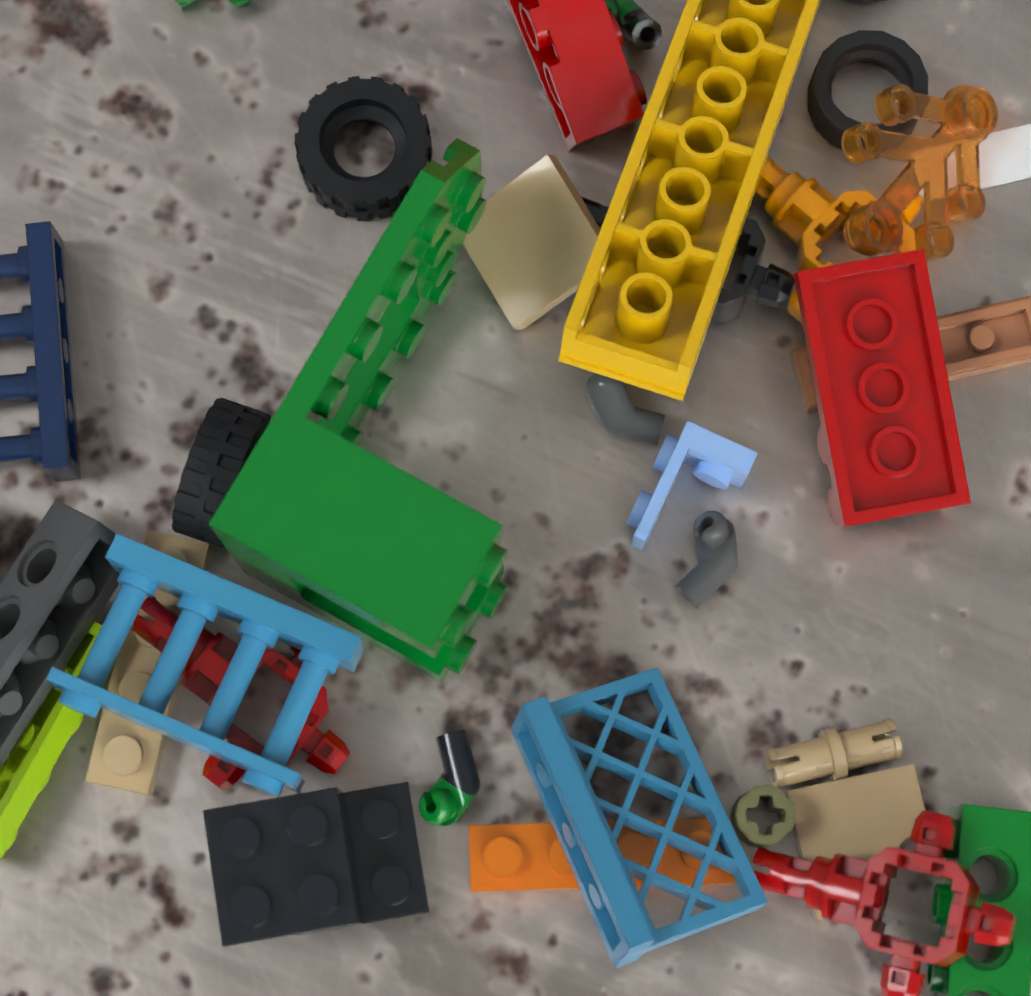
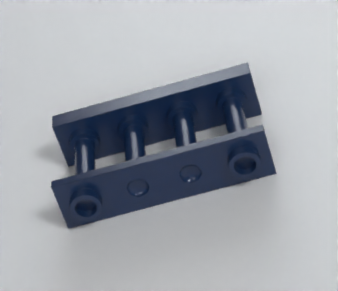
M51 221L25 224L27 245L19 246L17 253L0 255V280L21 278L23 283H30L31 305L23 306L20 313L0 315V340L25 337L27 343H34L35 365L27 366L26 373L0 375V401L29 398L32 404L38 403L40 426L32 427L30 434L0 437V462L34 459L35 464H42L43 469L56 482L81 479L64 244Z

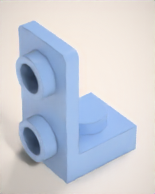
M687 421L680 438L668 434L653 465V469L663 473L653 495L641 490L626 522V525L636 529L631 546L643 551L684 463L694 467L693 475L711 486L727 489L729 484L741 489L758 453Z

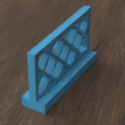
M658 667L550 703L545 696L522 704L510 730L614 968L639 960L645 952L762 909L768 903ZM645 690L648 691L658 712L653 728L618 713L624 697ZM614 701L611 710L601 706ZM580 712L605 723L595 748L570 738L561 718ZM663 725L668 735L660 732ZM612 727L647 742L637 768L602 752ZM654 746L679 757L685 770L679 787L645 772ZM580 759L589 762L586 770H584ZM596 766L631 781L621 808L596 797L590 784V779ZM690 783L694 789L695 794L687 791ZM639 785L673 800L663 827L629 812ZM681 805L706 815L712 828L706 846L672 831ZM605 817L615 821L612 830ZM623 825L658 840L648 867H644L622 856L616 841ZM717 843H719L723 854L715 851ZM666 844L701 860L691 887L656 872ZM711 864L733 874L743 897L724 903L699 892L709 865ZM633 878L642 881L639 891L634 883ZM650 886L685 901L677 922L655 930L644 905ZM694 905L706 910L691 916Z

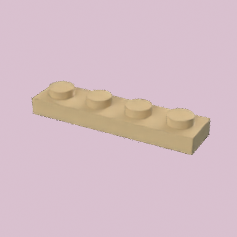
M147 530L144 545L205 571L208 569L213 549L209 543ZM157 589L154 594L156 600L180 616L182 610L177 608L180 598ZM140 608L138 614L146 621L153 622L154 618ZM129 631L114 662L107 691L139 703L162 653L136 633ZM181 677L163 715L170 718L172 717ZM102 709L85 781L152 796L167 736Z

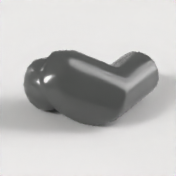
M593 373L586 383V397L600 426L608 432L657 445L665 414L635 407L624 382Z
M706 511L696 518L693 532L695 535L698 564L675 586L681 596L696 609L738 567L734 526L730 520L726 519L718 511Z

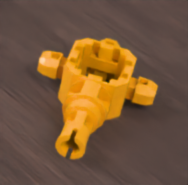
M767 156L755 194L766 202L764 210L774 218L773 226L781 230L799 247L796 254L797 272L834 265L830 261L825 264L820 259L822 254L821 248L838 229L842 231L847 225L855 231L862 225L867 230L866 236L880 248L885 245L890 249L888 255L916 250L915 230L909 225L918 215L923 199L909 185L901 184L895 186L880 201L867 190L844 191L836 199L819 185L814 177L806 180L797 171L788 174L773 159ZM795 289L791 294L787 310L802 324Z

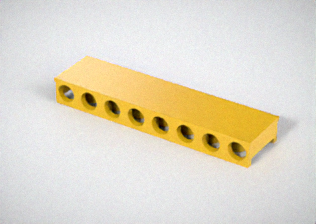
M687 0L565 322L559 362L683 401L821 0Z

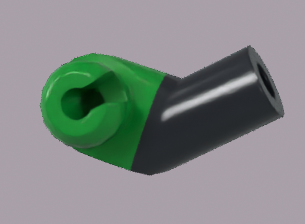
M605 0L607 9L615 16L621 33L637 47L649 50L660 43L662 38L660 24L650 17L634 0Z
M466 730L450 732L435 738L444 771L430 791L424 792L419 800V812L428 823L449 826L463 816L479 792L480 779Z

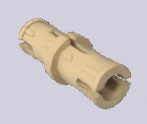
M891 718L839 733L832 727L821 730L818 738L775 749L773 747L765 749L764 755L767 772L774 771L775 775L770 776V781L774 787L783 789L784 786L828 775L834 781L846 778L848 770L891 759H901L903 752L900 735L891 738V733L896 732L897 727Z

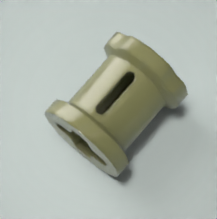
M770 785L753 787L738 797L732 806L730 817L738 839L747 846L759 848L769 847L780 842L784 835L793 829L796 814L793 802L784 795L781 789ZM759 799L765 801V807L768 812L777 813L778 822L768 826L765 835L759 834L758 823L747 821L746 812L757 807Z

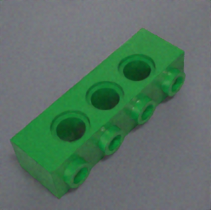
M960 804L951 807L949 816L952 817L955 826L953 851L946 850L944 858L967 867L969 871L973 862L979 857L991 861L998 872V883L996 888L988 895L979 892L976 907L980 908L983 901L1005 908L1016 916V924L1011 944L1001 947L993 946L989 957L982 962L975 961L966 953L965 956L947 967L927 963V991L935 992V996H966L972 991H976L982 996H1030L1031 812L970 804ZM944 879V884L935 885L932 897L931 917L933 924L941 925L940 937H945L949 911L954 891H951L952 881Z

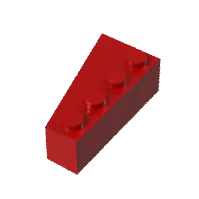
M507 0L568 151L631 126L643 118L642 105L647 104L646 92L637 72L634 69L630 71L628 69L621 49L624 46L623 36L615 16L611 11H608L605 0Z

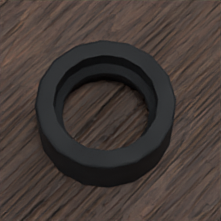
M859 30L839 37L822 52L808 86L807 110L815 130L830 145L850 154L876 155L896 148L912 133L928 99V74L920 56L904 40L884 31ZM854 63L874 64L888 70L899 81L903 90V103L898 113L889 121L880 124L860 123L847 117L834 104L832 99V82L836 74L845 66Z

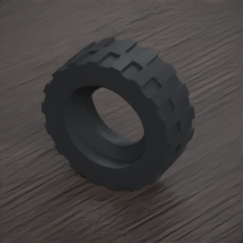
M360 76L348 77V81L338 84L335 81L326 86L327 90L320 95L316 93L311 98L306 112L302 111L298 119L299 131L295 133L294 145L304 184L309 193L313 192L315 194L316 201L325 209L326 207L331 208L337 216L345 219L347 216L355 217L357 221H369V218L380 217L381 219L391 217L392 213L399 208L421 169L432 161V141L426 114L422 115L419 102L413 96L409 97L404 93L403 87L396 83L391 85L383 82V78L371 76V79H360ZM371 121L378 123L388 130L394 140L395 152L391 163L386 169L376 175L369 177L351 175L344 171L335 159L334 145L338 135L344 128L355 122Z
M221 397L214 401L198 429L185 467L183 468L172 512V529L174 532L220 548H226L209 523L270 423L271 414Z

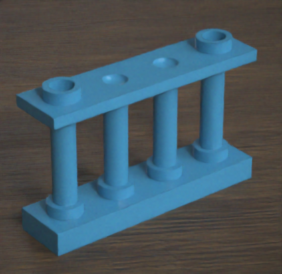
M116 533L105 558L114 570L120 573L116 581L121 584V588L78 677L54 667L51 668L46 680L63 692L58 702L92 718H96L99 709L102 708L246 770L242 782L272 796L279 797L283 787L300 793L305 783L300 773L285 766L327 673L334 675L338 666L351 672L355 671L364 651L361 636ZM158 589L180 598L177 608L182 611L139 703H135L102 687L145 597L153 598ZM216 615H220L241 624L237 633L242 638L198 730L165 716L163 713L205 623H213ZM278 640L300 649L301 652L298 659L303 664L261 756H258L228 743L224 739L266 648L273 649Z

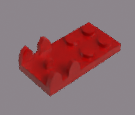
M919 249L798 271L793 274L821 422L817 432V448L823 464H827L831 476L832 486L831 489H828L827 503L835 524L839 527H846L971 504L925 250Z

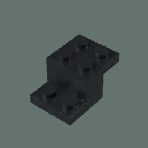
M408 782L345 793L339 788L334 787L203 810L222 947L290 935L301 936L430 913Z

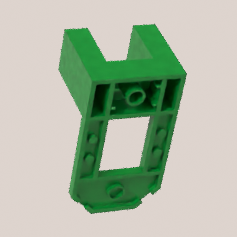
M458 138L446 147L442 158L448 162L445 166L432 160L421 169L209 523L244 573L347 631L361 636L363 640L440 683L443 682L449 670L458 675L461 673L477 644V640L470 637L469 634L481 614L490 619L492 618L508 590L509 585L501 581L504 575V560L508 553L507 549L499 546L503 539V526L361 448L359 445L363 432L358 430V427L369 409L378 412L387 400L395 382V379L389 375L400 356L402 355L409 359L420 344L426 330V325L420 322L430 305L434 303L440 306L449 295L457 277V273L452 271V268L466 234H470L474 230L486 207L487 200L482 198V190L486 178L481 176L480 150Z

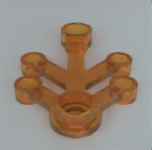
M898 84L881 90L876 95L874 108L878 119L887 126H895L914 118L939 124L940 127L930 138L884 131L873 122H864L849 127L844 131L841 139L842 150L846 158L854 164H862L879 157L909 162L876 202L859 206L851 212L844 224V238L852 250L864 256H874L894 250L900 244L903 236V225L900 215L923 188L924 224L914 229L916 250L924 249L926 261H932L947 257L953 250L954 235L949 227V219L955 223H962L979 218L984 212L985 197L980 189L979 144L994 131L998 122V109L992 95L981 87H973L966 84L949 89L944 97L940 98L914 93L907 85ZM894 100H895L896 103H897L898 111H897V109H896V107H895ZM861 137L863 138V140H864V142H865V149H864V147H863V145H862ZM955 150L957 186L948 189L947 158ZM931 235L934 239V246L932 244Z

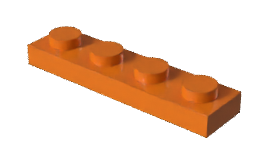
M707 818L676 819L672 831L706 846L712 828ZM653 819L649 821L663 827L666 819ZM607 821L612 830L615 821ZM551 823L469 825L471 892L580 889ZM623 825L616 842L624 858L648 867L658 840ZM717 843L715 851L723 854L719 843ZM666 844L656 872L686 886H691L701 860ZM711 864L702 885L734 884L733 874ZM633 878L636 887H640L642 881Z

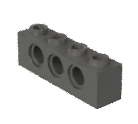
M58 500L54 501L0 583V767L53 687L46 680L51 668L64 670L119 585L116 580L120 573L116 572L105 558L116 533L99 521Z

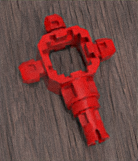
M155 596L153 598L147 597L141 606V610L154 618V620L150 623L137 614L130 632L133 631L162 653L179 616L156 600ZM203 627L181 674L183 678L180 684L206 702L210 707L238 644L221 631L214 635ZM292 646L290 650L295 654L288 660L276 650L266 649L255 673L264 665L293 686L303 664L298 659L301 650ZM321 686L286 765L291 763L301 749L309 755L305 760L322 772L335 774L350 752L346 743L330 729L324 734L317 728L329 712L327 693L324 686ZM234 723L231 724L225 737L228 743L261 756L264 746ZM210 755L204 764L202 775L224 791L234 786L246 770Z
M923 810L918 815L909 839L916 842L914 852L887 847L869 860L837 853L833 859L817 856L814 861L759 847L752 861L753 864L770 868V872L767 874L754 871L762 890L805 900L806 907L821 911L823 919L855 927L867 948L892 954L890 964H882L880 979L882 996H920L926 977L925 974L920 973L921 963L926 962L943 967L949 966L966 955L970 934L974 935L975 943L998 947L1011 944L1013 939L1016 916L1005 908L983 901L980 908L976 907L980 887L967 867L944 859L946 850L953 851L955 835L953 819L948 815ZM898 869L910 870L952 881L951 891H954L953 900L949 911L945 937H940L938 947L884 934L886 923L882 922V918L887 906L891 878L896 879Z

